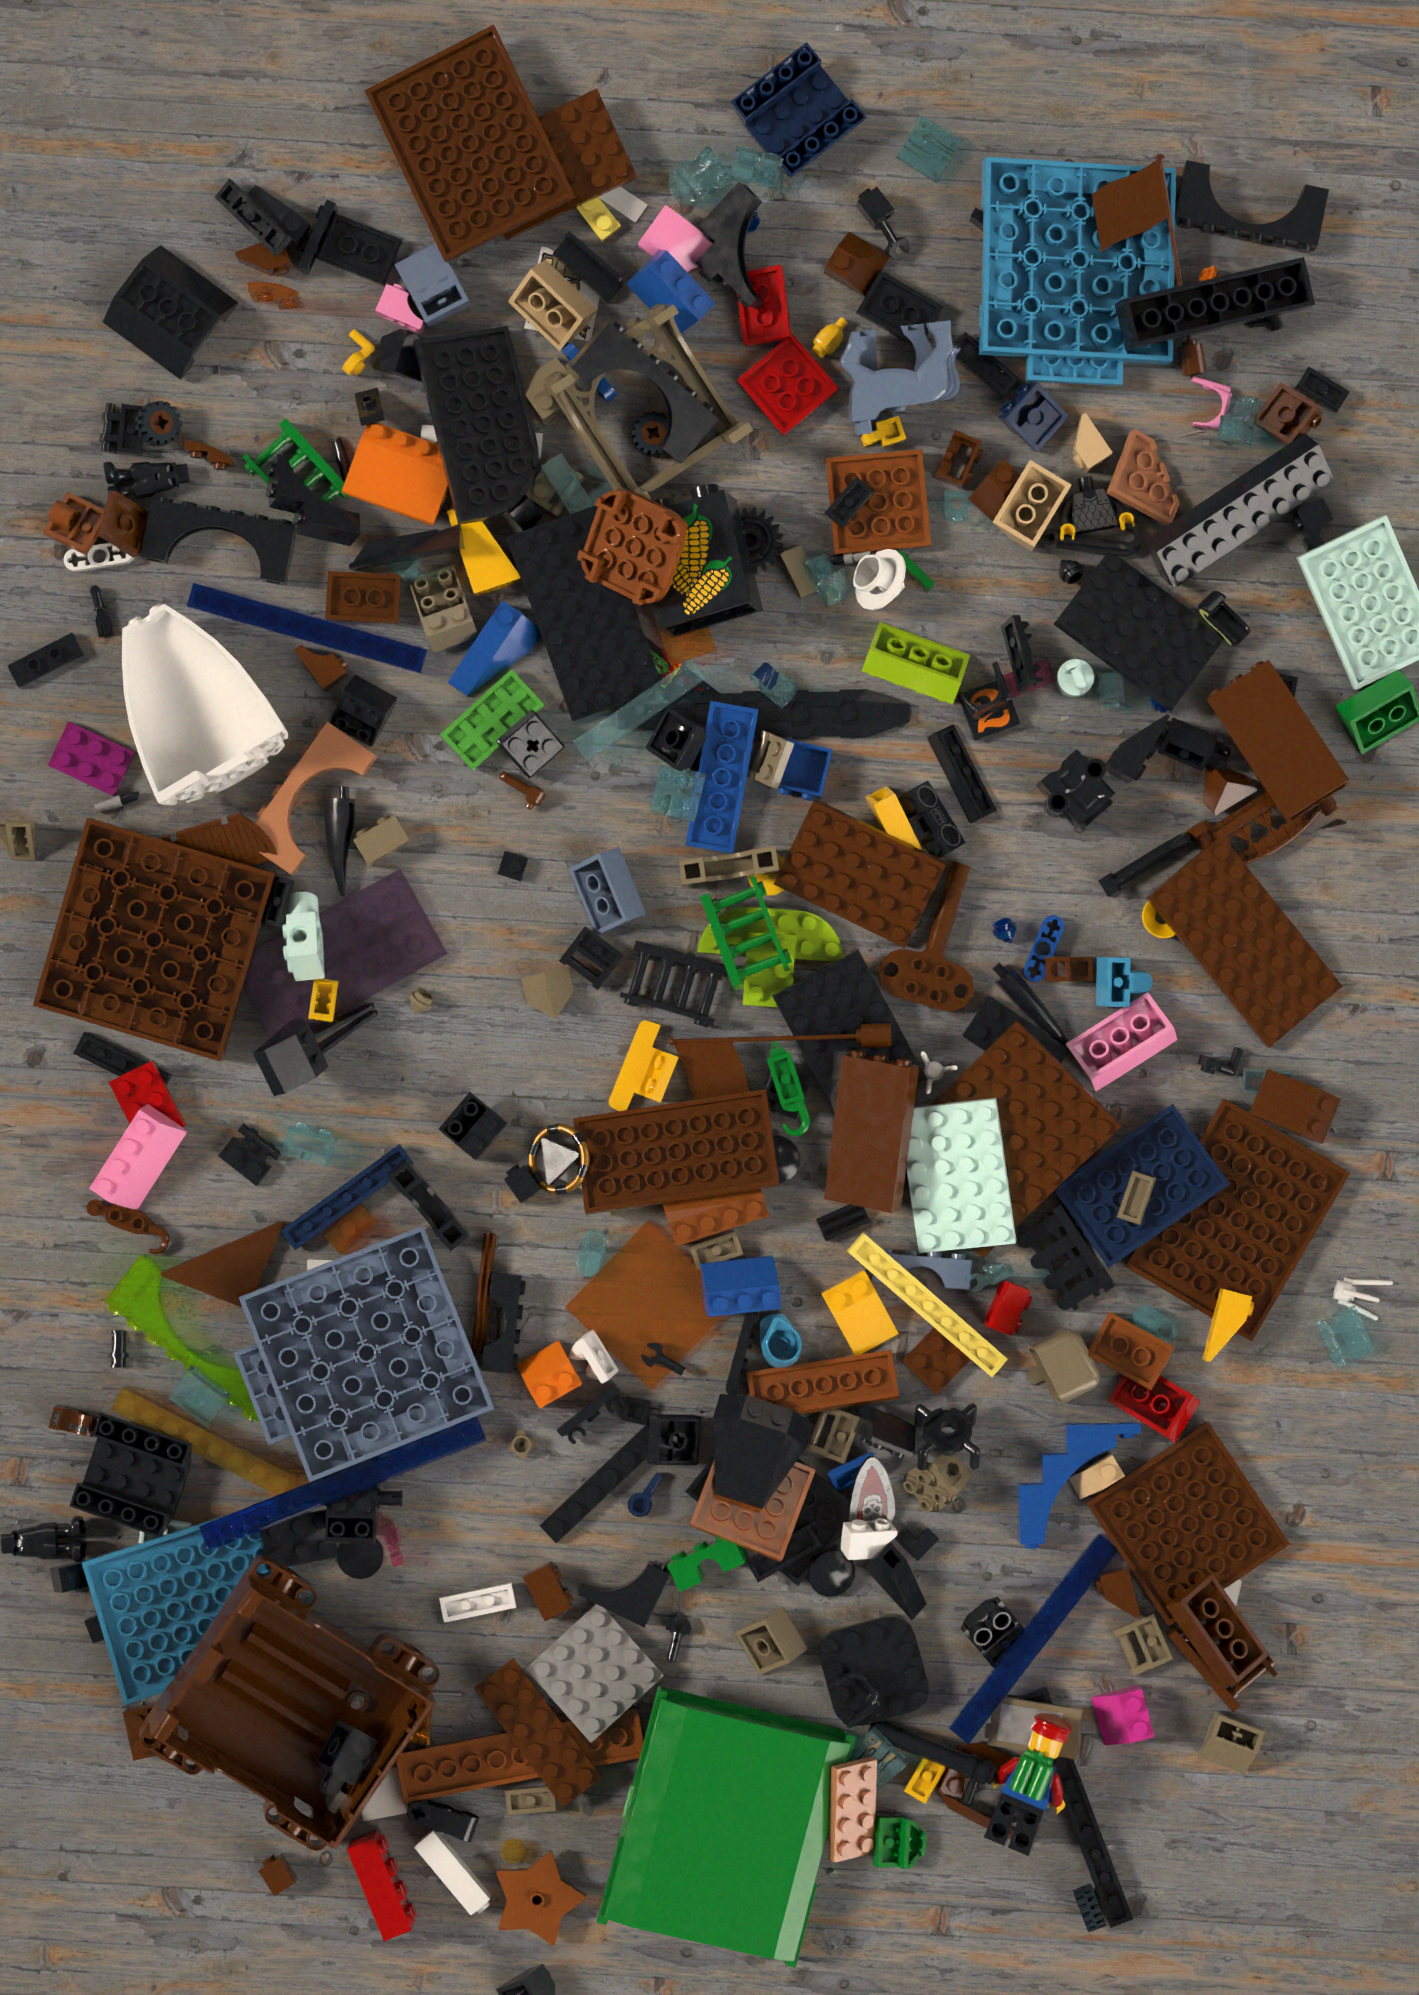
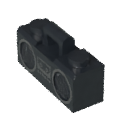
M928 780L897 798L919 842H922L929 854L940 859L966 843Z

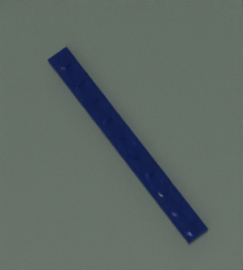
M193 583L187 607L418 674L422 672L427 655L426 649Z
M1097 1533L948 1727L964 1742L969 1744L1117 1552L1116 1547Z

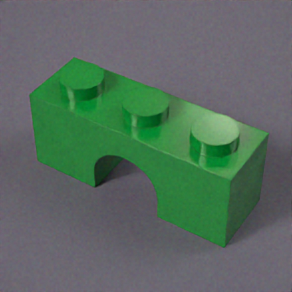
M715 1536L716 1540L707 1543L706 1540L693 1546L694 1550L685 1553L682 1550L671 1556L672 1560H670L667 1567L679 1592L701 1583L705 1578L701 1569V1561L705 1559L715 1560L724 1573L746 1563L749 1557L745 1548Z

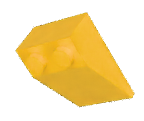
M864 1269L821 1292L854 1355L863 1354L899 1334Z

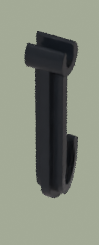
M1125 523V530L1130 531L1134 535V539L1130 542L1075 535L1074 540H1072V536L1069 534H1065L1064 540H1060V533L1053 529H1047L1044 531L1042 538H1050L1052 542L1044 541L1041 548L1046 551L1057 548L1126 557L1137 553L1141 548L1143 539L1139 528L1136 526L1132 527L1130 523Z
M1183 832L1171 838L1113 874L1111 872L1098 880L1108 897L1121 890V886L1187 846L1192 841L1190 839L1191 836L1187 832Z

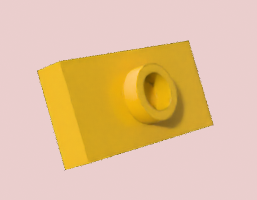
M922 1758L904 1792L926 1804L946 1767Z

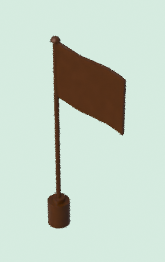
M1158 154L1155 157L1156 161L1142 170L1110 182L1092 194L1100 250L1102 253L1113 244L1145 232L1167 218L1178 286H1181L1183 283L1163 165L1165 157L1162 154ZM1191 336L1186 337L1187 341L1182 342V347H1178L1183 377L1207 373L1202 343L1197 344V339L1192 340Z
M891 1023L861 1024V1029H856V1034L674 1039V1037H671L669 1044L675 1046L685 1067L692 1097L694 1100L750 1092L743 1063L733 1042L856 1039L857 1044L861 1043L862 1048H891L892 1034Z

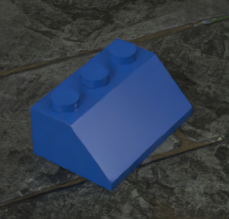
M659 249L626 283L649 309L658 303L674 304L679 312L674 316L680 333L698 322L716 304L667 250Z
M773 1255L700 1263L704 1311L708 1317L781 1309L780 1286Z

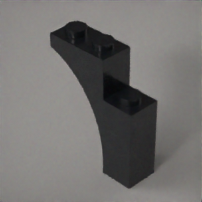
M277 454L267 464L265 471L268 477L266 496L269 497V507L295 513L294 523L296 524L298 535L351 546L360 535L359 513L333 506L315 495L297 477L287 456Z

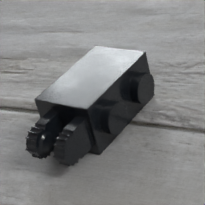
M1172 718L1170 727L1163 736L1158 753L1203 771L1206 764L1219 769L1225 768L1227 766L1226 758L1231 755V748L1216 741L1218 736L1184 721Z

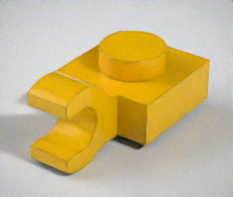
M899 416L877 422L875 424L876 431L863 434L861 437L863 447L880 441L883 448L906 440Z

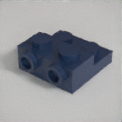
M1025 382L1017 389L1016 393L1018 396L1014 401L1009 400L1001 407L1000 411L1002 414L998 418L1014 434L1019 435L1033 451L1038 452L1066 421L1069 415L1038 383L1030 382L1028 384Z

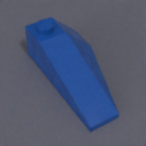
M502 601L448 683L467 697L497 674L510 667L511 664L522 656L528 654L541 637L539 628L505 601Z

